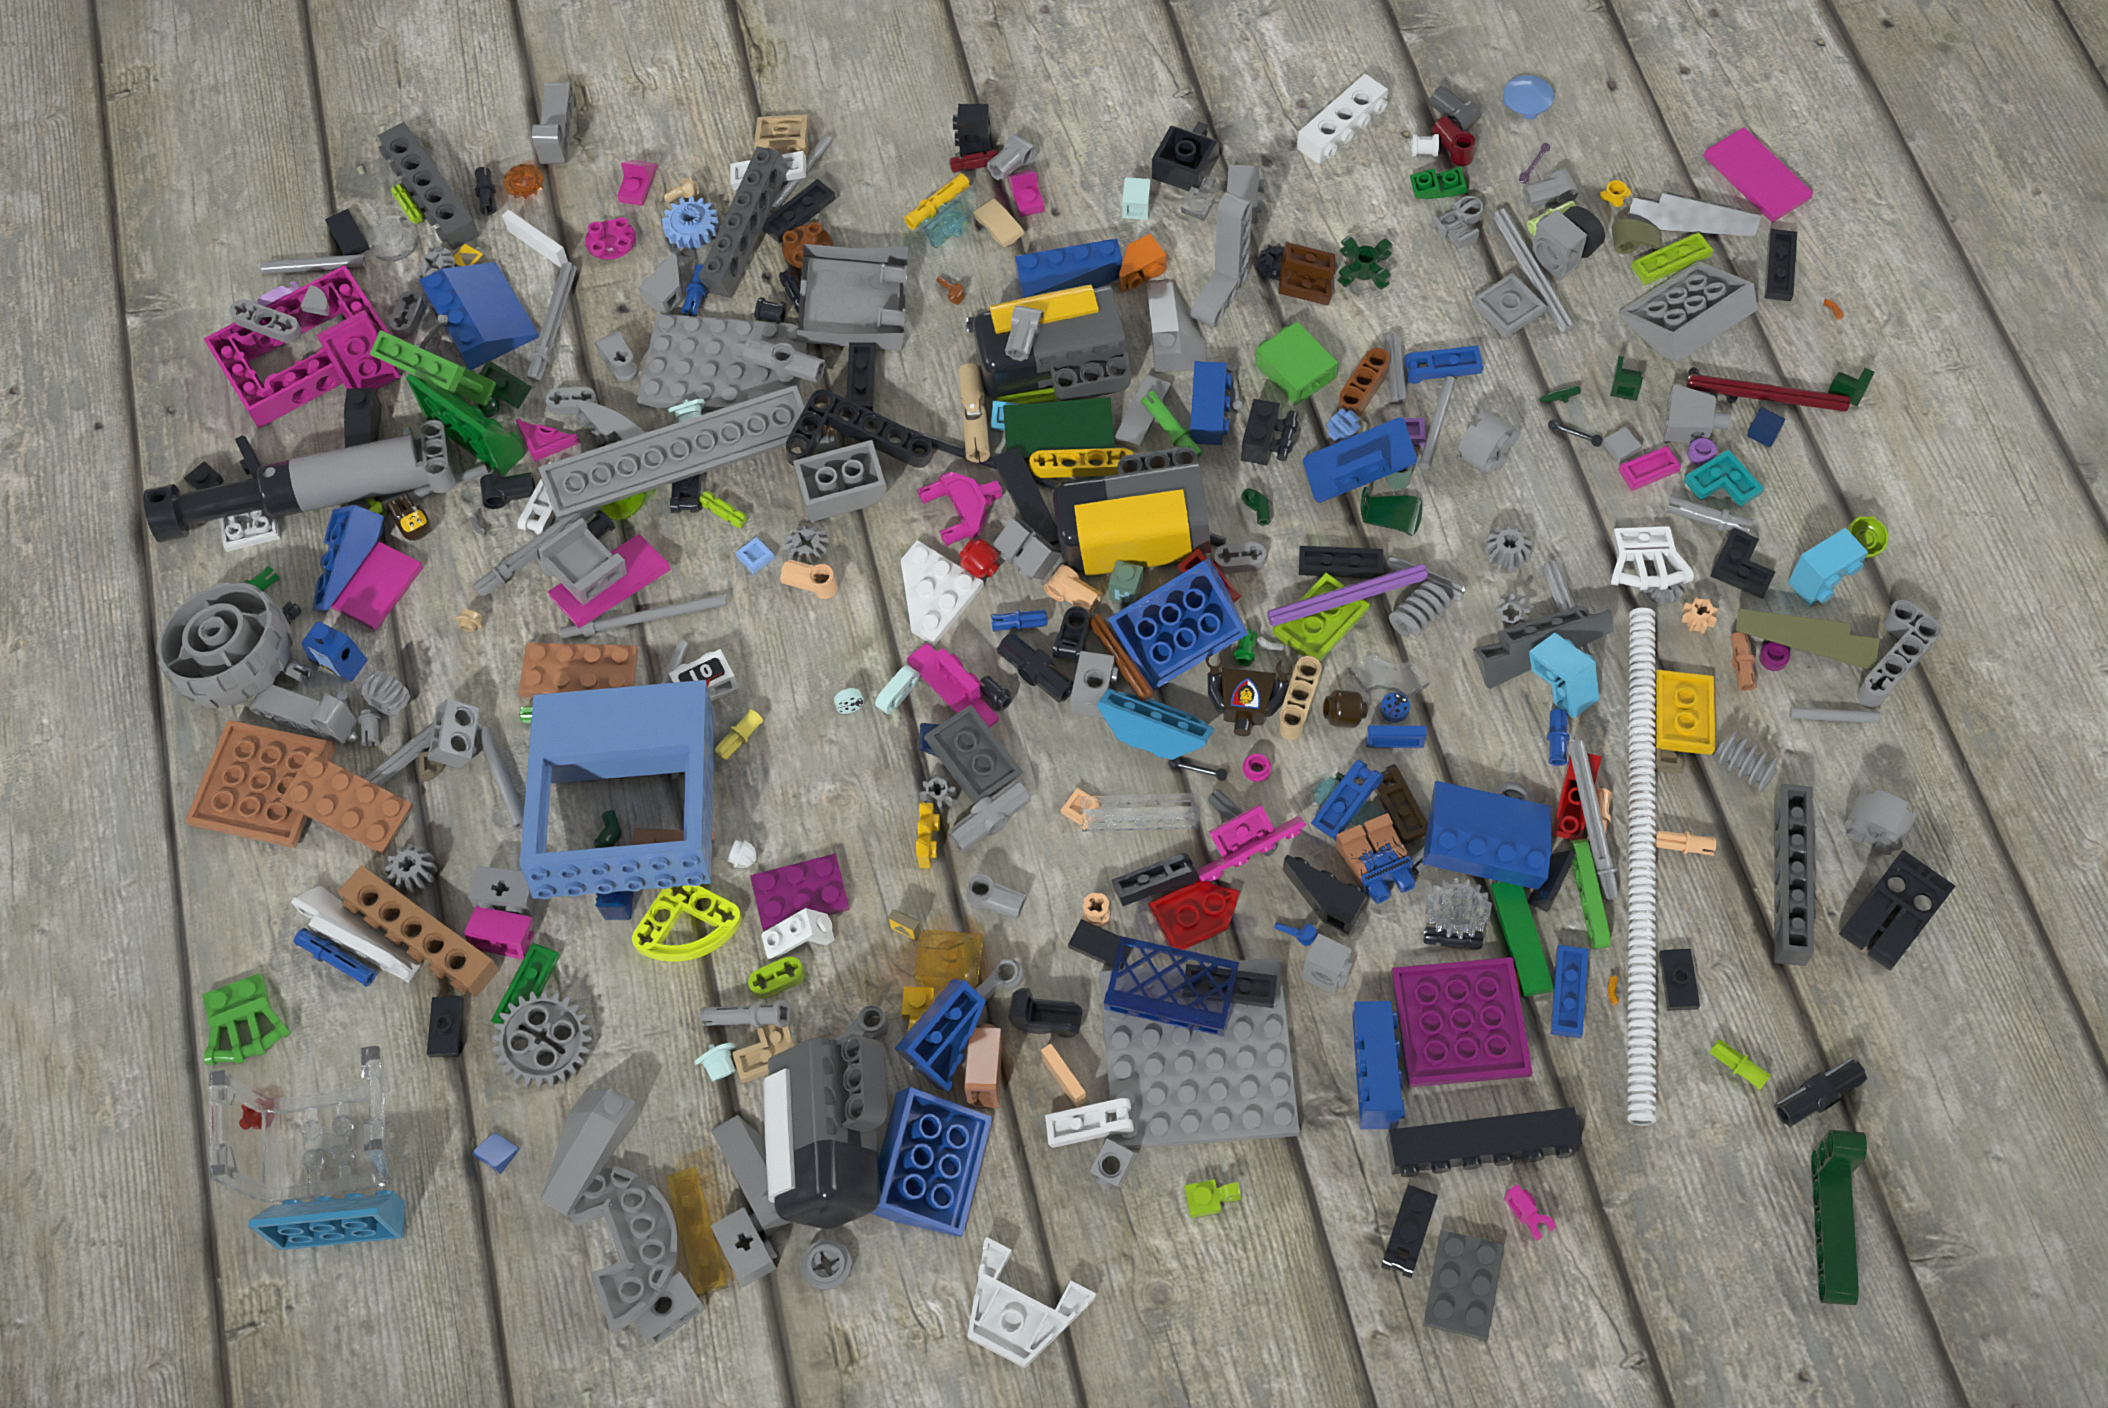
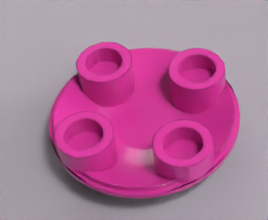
M623 217L603 222H592L588 226V233L585 237V246L588 252L600 259H616L624 256L634 247L636 242L634 229L629 225L628 220Z

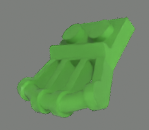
M260 973L202 994L208 1017L207 1022L210 1026L208 1047L204 1053V1061L207 1066L216 1065L217 1062L243 1063L247 1057L255 1054L257 1056L266 1054V1050L283 1036L287 1038L292 1034L273 1012L264 977ZM263 1014L275 1026L264 1037L257 1017ZM248 1020L253 1040L252 1043L243 1046L237 1024ZM227 1028L232 1050H219L222 1030Z

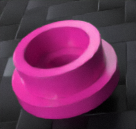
M1252 754L1244 760L1242 771L1248 780L1261 782L1269 777L1271 763L1262 754ZM1254 766H1258L1262 770L1260 772H1255L1252 770V768Z

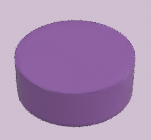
M1697 438L1690 443L1687 455L1692 463L1702 466L1715 458L1717 447L1714 442L1707 438Z

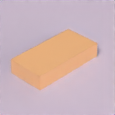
M1052 1044L1041 1050L1042 1061L1073 1105L1078 1108L1086 1102V1092Z

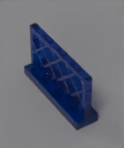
M1120 936L1108 990L1103 1003L1104 1009L1224 1037L1239 962ZM1125 945L1138 948L1143 958L1129 966L1123 957ZM1145 950H1149L1152 952L1147 955ZM1159 953L1167 954L1173 964L1158 972L1150 959ZM1174 956L1181 957V959L1176 961ZM1188 960H1195L1203 970L1188 979L1180 965ZM1147 961L1155 975L1140 984L1132 970ZM1121 962H1122L1123 965H1124V967H1125V969H1123V970H1121V971L1119 972L1120 966H1121ZM1204 963H1208V964H1212V965H1210L1209 967H1206ZM1219 966L1231 968L1230 978L1218 986L1210 971ZM1177 968L1185 982L1170 990L1162 976ZM1127 973L1130 974L1137 985L1128 992L1115 990L1117 979ZM1207 975L1215 988L1200 997L1191 983ZM1158 979L1167 993L1157 999L1150 998L1143 988ZM1188 985L1196 1000L1188 1005L1179 1004L1173 994ZM1227 987L1226 996L1222 992V989ZM1140 990L1143 996L1134 993ZM1218 992L1224 1002L1222 1013L1209 1011L1203 1001ZM1168 997H1170V999L1172 1000V1002H1168V1001H1164V1000L1167 999ZM1200 1004L1202 1009L1195 1008L1194 1006Z

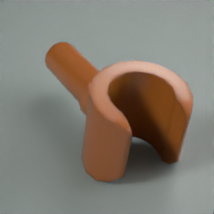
M941 276L937 277L936 281L949 291L947 294L948 299L954 304H960L965 297V294L962 292V285L959 283L953 285Z

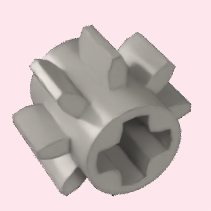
M1516 590L1511 593L1510 597L1503 594L1499 599L1502 604L1498 605L1495 609L1496 612L1501 614L1500 622L1506 621L1511 623L1512 627L1517 624L1518 620L1522 623L1527 622L1529 617L1525 613H1529L1533 609V606L1527 604L1526 599L1528 595H1518Z
M934 775L933 779L929 782L923 781L925 791L920 793L921 801H927L926 803H933L934 809L942 813L943 809L947 806L953 807L951 797L956 795L955 787H949L950 780L948 777L943 780ZM941 792V795L935 796V793Z

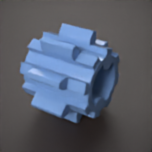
M1341 408L1326 423L1325 426L1329 429L1327 434L1335 442L1350 438L1361 428V425L1357 422L1360 418L1352 410L1347 412L1344 408Z

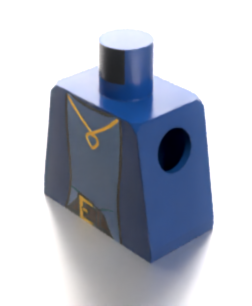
M316 622L301 643L309 661L350 682L355 679L368 661L350 637L322 622ZM342 653L346 658L345 660H342L341 658Z

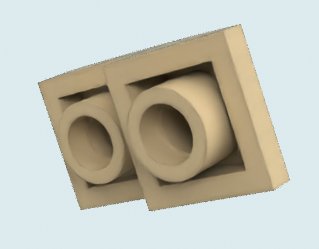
M994 198L973 212L976 220L987 228L991 237L1004 248L1013 244L1025 234L1016 220Z

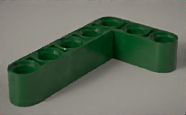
M1829 1130L1812 1151L1811 1175L1818 1291L1821 1303L1856 1305L1858 1302L1859 1284L1851 1174L1866 1158L1867 1140L1864 1132Z

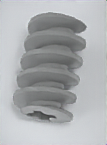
M1427 579L1426 582L1419 586V589L1415 590L1411 596L1404 600V604L1399 605L1396 611L1389 615L1390 623L1399 634L1405 637L1410 636V633L1414 636H1420V628L1427 629L1429 627L1428 621L1434 622L1436 614L1441 615L1444 612L1443 607L1448 608L1451 606V600L1439 583L1435 580Z
M1734 731L1724 739L1712 756V759L1720 755L1718 760L1720 766L1730 762L1728 771L1731 773L1740 768L1738 778L1743 779L1750 775L1748 785L1752 786L1760 782L1758 791L1761 793L1779 770V768H1775L1777 758L1766 762V751L1757 756L1755 754L1757 745L1754 744L1748 749L1745 748L1747 738L1736 742L1738 732Z

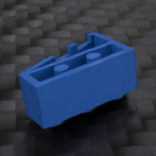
M952 979L894 1049L934 1087L950 1091L953 1083L951 1080L958 1064H961L964 1056L962 1053L969 1036L971 1037L986 1000L965 980Z

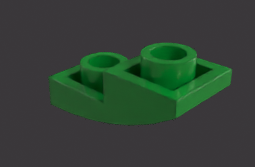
M1461 166L1437 174L1435 168L1409 175L1415 198L1417 199L1445 198L1468 193Z

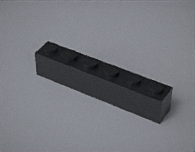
M1575 1107L1389 1129L1386 1142L1392 1175L1401 1174V1177H1414L1419 1175L1420 1171L1432 1170V1173L1440 1174L1450 1171L1452 1167L1463 1166L1465 1170H1473L1482 1167L1484 1163L1494 1162L1495 1166H1505L1517 1159H1525L1526 1162H1537L1543 1160L1544 1156L1556 1155L1560 1159L1569 1158L1579 1151L1582 1145V1138Z

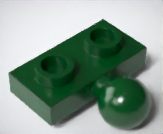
M487 360L479 375L495 381L496 386L486 406L478 404V408L485 417L495 416L500 410L499 400L502 399L519 409L532 386L490 360Z

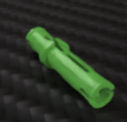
M1155 391L1147 393L1154 403H1151L1146 396L1142 398L1141 403L1145 405L1170 436V442L1173 446L1192 448L1196 452L1197 457L1200 458L1203 451L1189 436V430L1180 425L1156 395Z

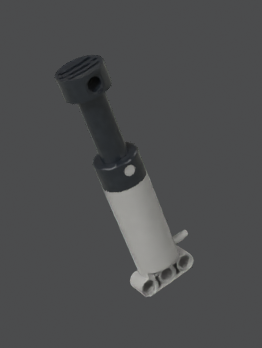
M430 420L420 427V434L413 435L412 428L406 426L403 428V436L261 465L257 469V478L180 493L175 484L146 489L143 494L145 514L152 535L157 542L161 543L187 537L189 535V525L264 509L274 519L422 488L430 484L434 492L445 493L450 491L455 485L451 444L443 423L439 420Z

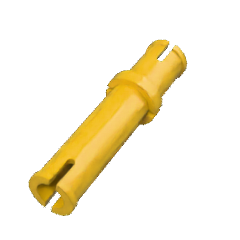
M959 173L931 197L922 199L913 211L903 217L905 224L911 230H915L928 218L932 219L940 208L970 186L968 178L964 174Z

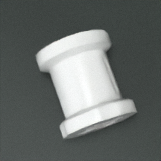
M1412 134L1411 157H1416L1417 154L1438 156L1439 134H1434L1433 136H1417V134Z

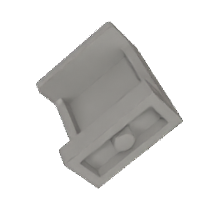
M583 518L568 524L562 532L544 541L538 549L541 563L583 606L627 575L625 560L618 553L612 555L587 529L586 521Z

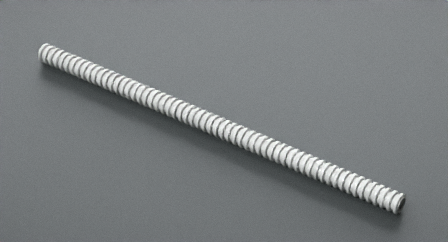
M1641 607L1633 609L1629 613L1630 821L1628 826L1630 830L1628 835L1630 838L1628 843L1630 847L1628 852L1630 855L1628 860L1630 864L1628 869L1631 872L1628 874L1630 879L1628 882L1630 888L1628 891L1630 897L1628 900L1630 905L1628 908L1630 914L1628 917L1630 923L1628 925V930L1630 931L1628 934V939L1630 940L1628 943V948L1630 949L1628 956L1631 959H1629L1628 965L1631 968L1628 969L1630 976L1628 978L1630 985L1628 987V992L1630 993L1628 996V1001L1630 1002L1628 1005V1010L1630 1011L1628 1019L1631 1022L1628 1023V1029L1631 1031L1628 1032V1038L1631 1040L1628 1041V1047L1631 1049L1628 1050V1056L1630 1057L1628 1059V1065L1630 1066L1628 1075L1631 1077L1628 1078V1084L1631 1086L1628 1087L1627 1092L1630 1096H1628L1627 1101L1631 1105L1627 1107V1110L1631 1114L1627 1116V1120L1634 1125L1648 1126L1656 1122V1117L1653 1115L1656 1113V1107L1653 1106L1656 1103V1098L1653 1096L1656 1094V1088L1653 1087L1656 1085V1079L1653 1078L1656 1075V1070L1653 1068L1656 1066V1061L1653 1059L1656 1057V1051L1653 1050L1656 1048V1042L1653 1041L1656 1038V1033L1654 1032L1656 1029V1024L1654 1023L1656 1020V1015L1654 1014L1656 1011V1006L1654 1005L1656 1002V997L1654 996L1656 993V988L1654 987L1656 984V979L1654 978L1656 975V970L1654 969L1656 966V961L1654 960L1656 957V952L1654 951L1656 944L1653 942L1656 939L1654 933L1656 931V926L1654 925L1656 922V917L1654 916L1656 913L1654 907L1656 904L1654 898L1656 896V891L1654 890L1656 887L1654 881L1656 878L1654 872L1656 870L1654 864L1656 861L1654 855L1656 853L1654 847L1656 844L1654 838L1656 836L1654 830L1656 827L1654 821L1656 819L1654 813L1656 810L1654 805L1656 802L1654 796L1656 794L1654 788L1656 785L1654 780L1656 777L1654 771L1656 769L1654 763L1656 760L1654 755L1656 752L1654 747L1656 744L1654 739L1656 736V725L1654 722L1656 720L1654 714L1656 712L1654 706L1656 703L1654 698L1656 695L1654 690L1656 687L1654 682L1656 679L1654 674L1656 669L1654 666L1655 612L1652 609Z

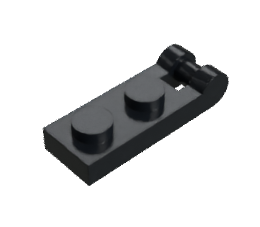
M702 473L672 483L671 513H680L681 510H690V513L700 511L699 497L701 495Z
M1182 853L1111 881L1123 907L1183 883L1193 885L1199 880V874L1196 868L1192 866L1193 862L1189 855Z
M1408 1184L1381 1268L1389 1271L1393 1268L1403 1272V1276L1412 1278L1438 1195ZM1396 1250L1409 1253L1407 1260L1395 1256Z

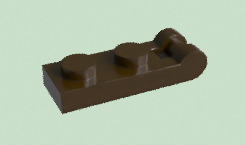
M1395 764L1386 767V771L1381 772L1384 776L1383 780L1374 791L1386 813L1389 814L1403 845L1426 836L1428 823L1398 767ZM1389 781L1394 784L1387 788L1384 783Z

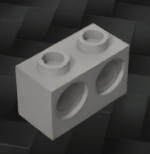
M448 698L436 708L428 753L429 760L459 769L473 760L477 748L474 744L475 735L479 731L481 723L480 719H478L479 708ZM455 718L461 722V725L457 723ZM451 743L456 746L457 751L453 749Z

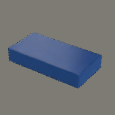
M1368 725L1366 747L1423 748L1427 736L1426 726Z

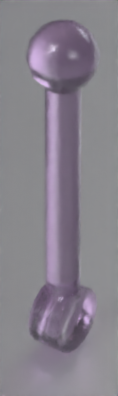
M1548 143L1541 145V151L1526 172L1520 174V183L1526 184L1529 182V175L1542 156L1551 149Z

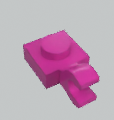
M1516 1184L1507 1191L1504 1201L1523 1225H1527L1531 1236L1535 1240L1539 1241L1542 1238L1537 1225H1546L1550 1232L1555 1229L1556 1226L1552 1218L1536 1213V1201L1528 1190H1522Z

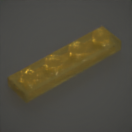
M696 1166L666 1176L696 1295L699 1298L729 1288L716 1237L711 1228L712 1222Z

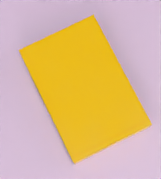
M1656 670V679L1654 681L1656 685L1654 689L1656 693L1654 697L1656 701L1654 705L1656 709L1654 713L1656 717L1654 721L1656 725L1655 749L1661 748L1662 750L1713 755L1715 752L1714 676Z

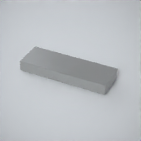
M1149 375L1145 376L1114 437L1116 443L1140 450L1155 421L1154 416L1141 403V400L1146 396L1151 403H1154L1147 393L1155 391L1156 395L1164 403L1171 389V383Z

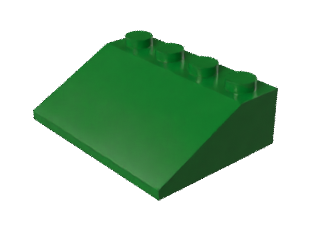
M411 374L406 377L426 420L441 421L448 438L498 474L504 476L525 456L521 447L522 441L515 433L504 431L499 422L493 418L490 420L486 418L477 406H470L465 403L463 397L456 391L451 393L449 390Z

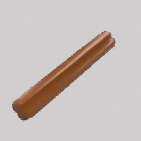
M1097 613L1089 618L1090 627L1108 654L1114 656V663L1119 667L1120 672L1139 700L1145 702L1153 697V689L1102 614Z

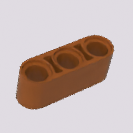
M1373 348L1366 353L1339 394L1338 411L1344 408L1347 412L1352 410L1358 417L1361 416L1387 377L1390 356L1386 350Z

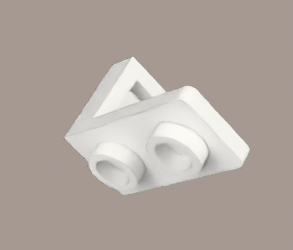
M807 908L762 933L766 955L770 960L782 956L806 941L822 945H828L835 941L832 932V922L828 914Z

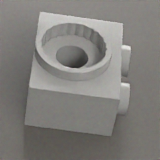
M1556 209L1550 215L1542 216L1537 222L1536 234L1532 241V253L1545 269L1561 281L1579 267L1587 234Z

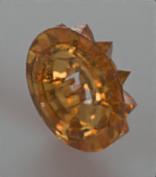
M520 164L512 167L505 174L503 185L508 195L512 194L516 199L520 196L527 199L528 195H536L537 190L543 189V181L545 180L542 171L532 164ZM523 177L527 180L525 186L521 185Z

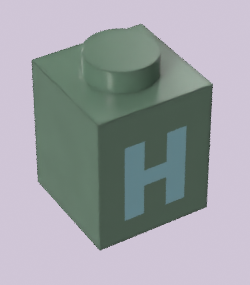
M1117 560L1108 583L1109 600L1131 605L1138 601L1143 586V567Z

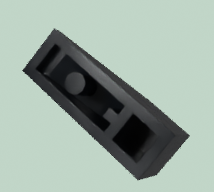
M373 388L346 390L344 405L345 448L378 441L382 404Z

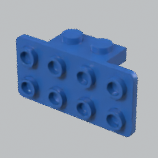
M1399 417L1306 455L1303 458V464L1313 498L1316 502L1321 503L1415 465L1418 459L1406 422L1403 418Z

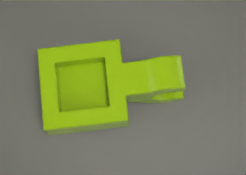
M1215 1179L1184 1185L1191 1219L1222 1213L1220 1203L1241 1200L1238 1182L1229 1183L1220 1188L1216 1187Z

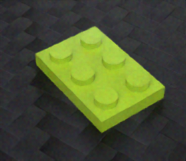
M1325 573L1301 600L1345 586ZM1361 599L1276 625L1273 628L1272 634L1301 656H1312L1321 662L1369 611L1370 604Z

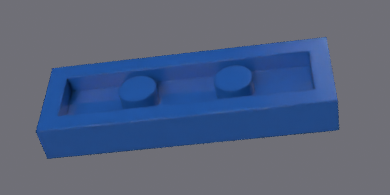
M1564 945L1557 946L1550 1034L1574 1038H1581L1583 1035L1589 949Z

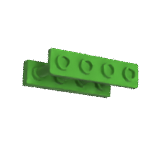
M382 330L379 331L370 355L453 393L456 391L461 396L483 406L488 404L496 386V382Z

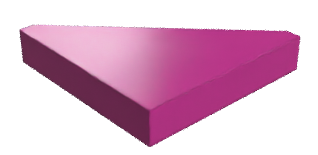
M520 418L515 420L534 462L580 443L577 434L570 435L541 424L526 423L521 421Z

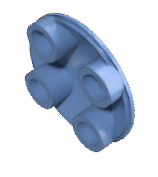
M1522 75L1513 78L1506 84L1503 91V104L1513 111L1523 114L1526 119H1535L1538 114L1549 109L1554 100V92L1550 84L1544 79L1533 75Z

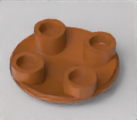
M811 222L808 225L798 226L784 233L782 252L785 259L791 265L802 269L804 244L833 246V241L828 232L822 229L819 223Z

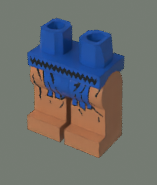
M1388 813L1365 822L1363 828L1360 824L1336 836L1335 847L1363 893L1369 894L1376 904L1390 898L1391 892L1387 885L1395 882L1400 892L1405 893L1414 889L1416 883L1412 873L1413 861L1408 856L1405 847L1393 829V822Z

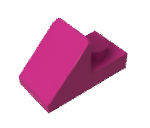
M639 160L624 161L621 163L624 178L617 194L618 201L643 206L657 169V163Z
M1029 169L1007 176L1020 217L1045 211L1037 184L1036 171Z

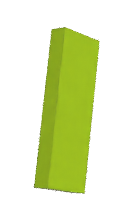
M1697 232L1632 261L1631 268L1642 283L1647 285L1688 267L1697 260L1701 261L1712 256L1713 249L1701 233Z

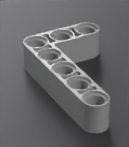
M1229 192L1224 193L1217 209L1215 271L1194 302L1190 314L1191 318L1212 327H1217L1242 288L1249 270L1252 202Z

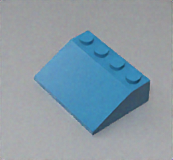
M380 1190L372 1196L350 1193L346 1194L342 1199L319 1196L315 1197L312 1202L289 1199L284 1200L282 1205L268 1207L250 1219L248 1227L278 1250L404 1238L405 1201L391 1190Z

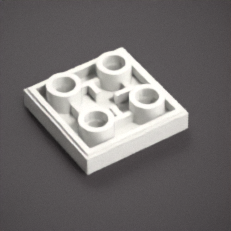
M265 509L219 519L223 547L226 552L280 539L277 518H271Z

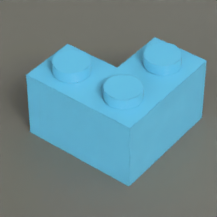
M1844 528L1803 553L1796 564L1788 584L1809 607L1819 601L1821 604L1825 603L1835 594L1833 590L1847 574L1853 576L1864 567L1863 561L1868 551Z
M1553 633L1529 651L1532 671L1551 684L1554 704L1566 710L1567 714L1573 719L1599 700L1596 662L1591 655L1584 654L1577 649L1570 640L1563 639L1558 634Z

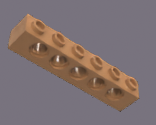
M361 865L337 891L344 899L341 904L354 915L360 912L365 916L363 921L376 931L379 927L387 932L384 936L397 947L401 943L409 948L406 952L419 963L424 959L430 964L428 968L439 978L442 979L444 976L452 980L450 985L464 995L466 992H469L476 998L498 973L499 969L491 958ZM378 898L374 904L368 905L372 899ZM400 913L397 919L389 921L394 914ZM422 929L420 934H418L415 937H411V934L415 930ZM444 945L439 952L432 953L435 947ZM466 961L463 967L454 969L458 962Z

